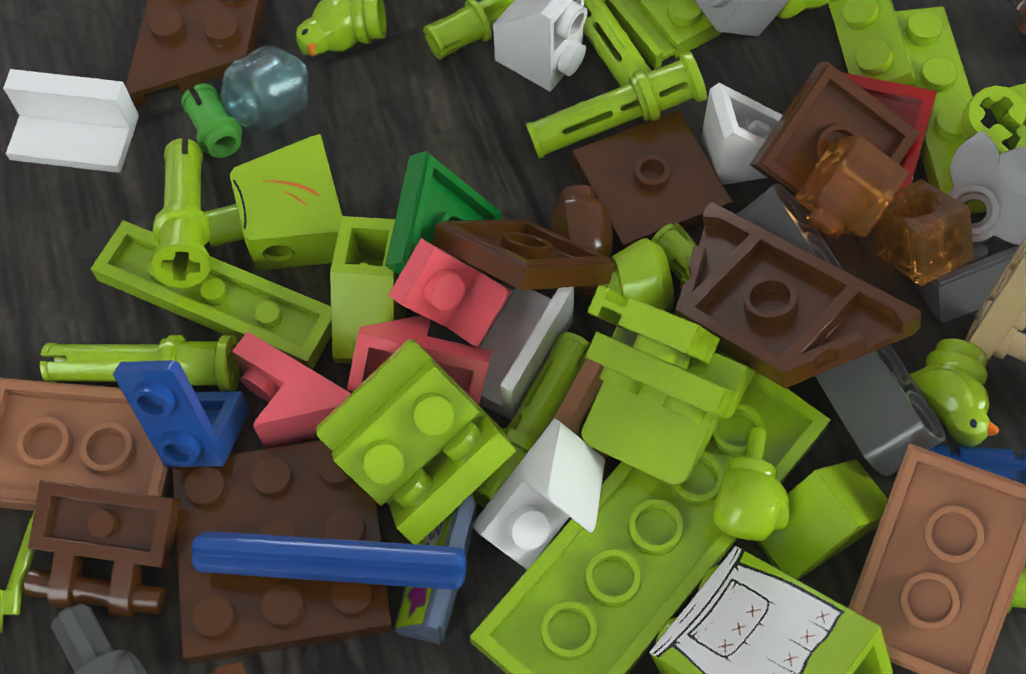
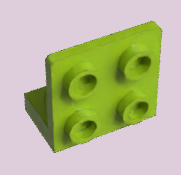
M409 339L317 425L316 433L318 438L334 451L430 359L476 405L480 413L386 501L390 507L396 528L412 544H419L516 452V449L502 428L414 339Z

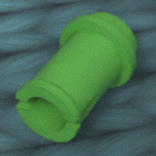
M208 84L193 86L202 104L198 106L189 90L182 96L181 104L197 130L196 141L202 151L209 153L215 158H224L232 155L241 145L242 128L239 121L234 117L228 116L214 87Z

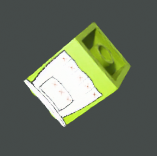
M737 546L734 547L721 565L712 567L701 581L698 593L678 617L670 619L662 627L655 646L649 652L660 674H893L882 630L879 625Z

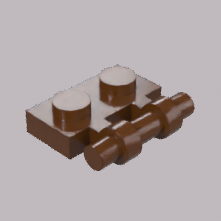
M40 480L28 549L54 552L51 571L30 569L24 582L25 595L46 598L49 605L53 607L72 608L80 603L108 607L109 614L114 616L133 618L137 612L160 615L166 603V588L143 585L141 580L143 565L159 568L170 567L181 499ZM84 557L114 561L111 580L84 576L82 571Z

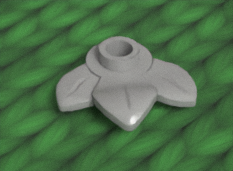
M983 131L978 132L965 141L953 156L950 169L954 188L947 194L942 205L943 223L954 237L964 242L978 243L996 236L1006 242L1020 245L1026 236V146L1009 150L1000 155L991 138ZM980 201L987 208L985 218L979 223L972 224L966 222L963 217L965 206L970 202Z

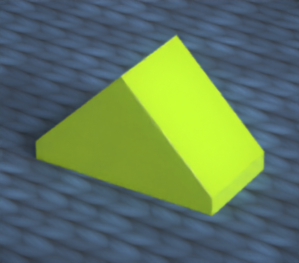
M857 459L820 468L812 472L787 494L790 505V516L787 526L780 531L773 530L771 535L765 540L756 542L776 569L798 580L877 529L888 499Z

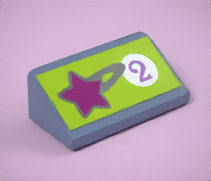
M469 495L418 545L460 547L465 551L467 558L474 528L471 525L477 518L476 501L473 500V496ZM405 586L394 623V631L399 635L440 645L441 641H445L458 589L449 590Z

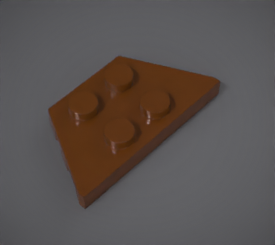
M148 0L125 84L134 106L138 107L148 104L146 94L174 85H179L181 92L195 89L193 87L195 85L205 84L215 78L226 79L250 71L266 0Z
M710 202L705 207L703 233L699 246H694L689 262L690 278L682 286L676 306V315L701 326L718 337L720 340L716 347L717 349L781 387L788 388L914 335L919 330L921 310L713 202Z

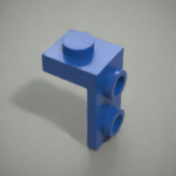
M174 360L119 363L113 376L165 467L224 466L250 411L242 391L194 392L181 365Z

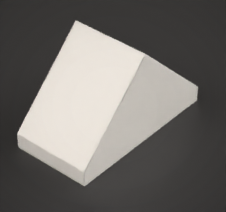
M718 83L709 90L701 135L707 159L723 185L767 178L749 164L783 115Z

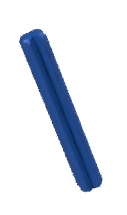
M205 531L200 536L194 538L191 547L192 566L198 572L456 590L464 583L467 570L465 551L460 547Z

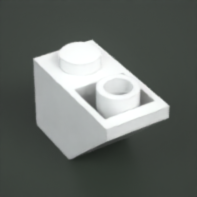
M515 0L493 24L495 61L551 92L564 75L571 76L576 72L585 56L586 46L583 45V25L587 17V8L584 7V0Z

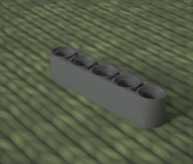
M773 184L736 214L842 269L803 206L781 184ZM891 344L815 376L859 450L871 466L881 475L888 477L900 469L909 443L930 450L946 440L943 426Z

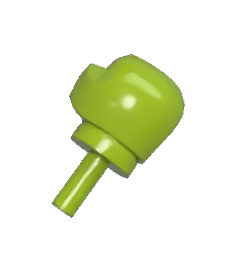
M760 427L750 429L746 456L733 458L728 463L727 471L724 473L712 512L714 524L722 532L737 538L753 541L765 540L771 535L773 530L780 531L784 529L788 524L790 516L787 492L782 484L776 480V468L762 460L767 431Z

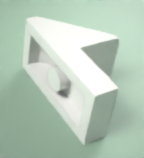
M554 418L472 523L471 527L528 570L569 517L590 533L593 532L597 520L605 458Z

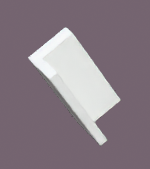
M10 69L3 89L20 116L6 151L9 160L121 173L139 117L122 81Z
M574 287L558 288L552 299L534 290H519L515 288L483 344L479 347L491 351L479 402L480 405L510 420L513 419L537 373L549 356V352L556 342L558 335L561 332H567L573 321Z

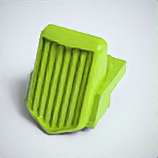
M616 327L612 337L596 331L585 358L604 366L599 377L604 381L583 426L582 439L588 446L669 484L677 485L686 482L694 471L721 418L731 419L755 371L738 363L734 358L717 348L710 364L691 357L685 370L633 348L638 334L630 330L627 331Z

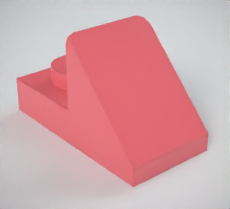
M421 238L388 296L402 306L447 327L478 348L483 344L514 289Z
M423 315L362 326L357 336L347 390L354 391L407 340L414 339L479 405L491 351L429 337L428 332L431 319Z
M247 332L232 350L243 373L240 379L241 382L256 396L269 402L255 420L253 426L260 441L266 448L318 438L316 433L317 425L351 394L250 332Z

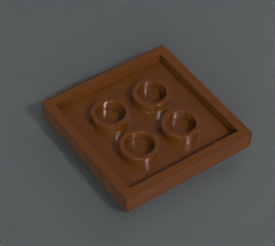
M321 440L230 454L224 466L173 467L174 498L181 499L176 525L182 651L183 659L189 665L394 631L388 585L198 572L192 566V542L195 537L200 536L205 531L383 542L379 504L333 461V451Z

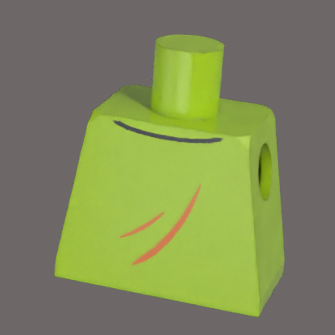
M321 134L308 137L234 167L230 172V179L236 204L204 211L210 222V237L208 240L210 246L216 247L245 239L246 246L257 269L272 270L332 263L342 213Z

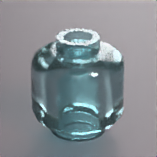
M274 45L261 46L236 60L225 70L223 87L220 93L222 103L227 113L238 120L241 126L250 127L256 131H270L306 107L309 97L308 72L301 60L287 51Z

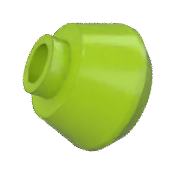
M643 238L610 257L611 261L615 263L610 284L601 286L614 291L627 300L631 297L668 313L673 310L674 291L666 254L661 245Z

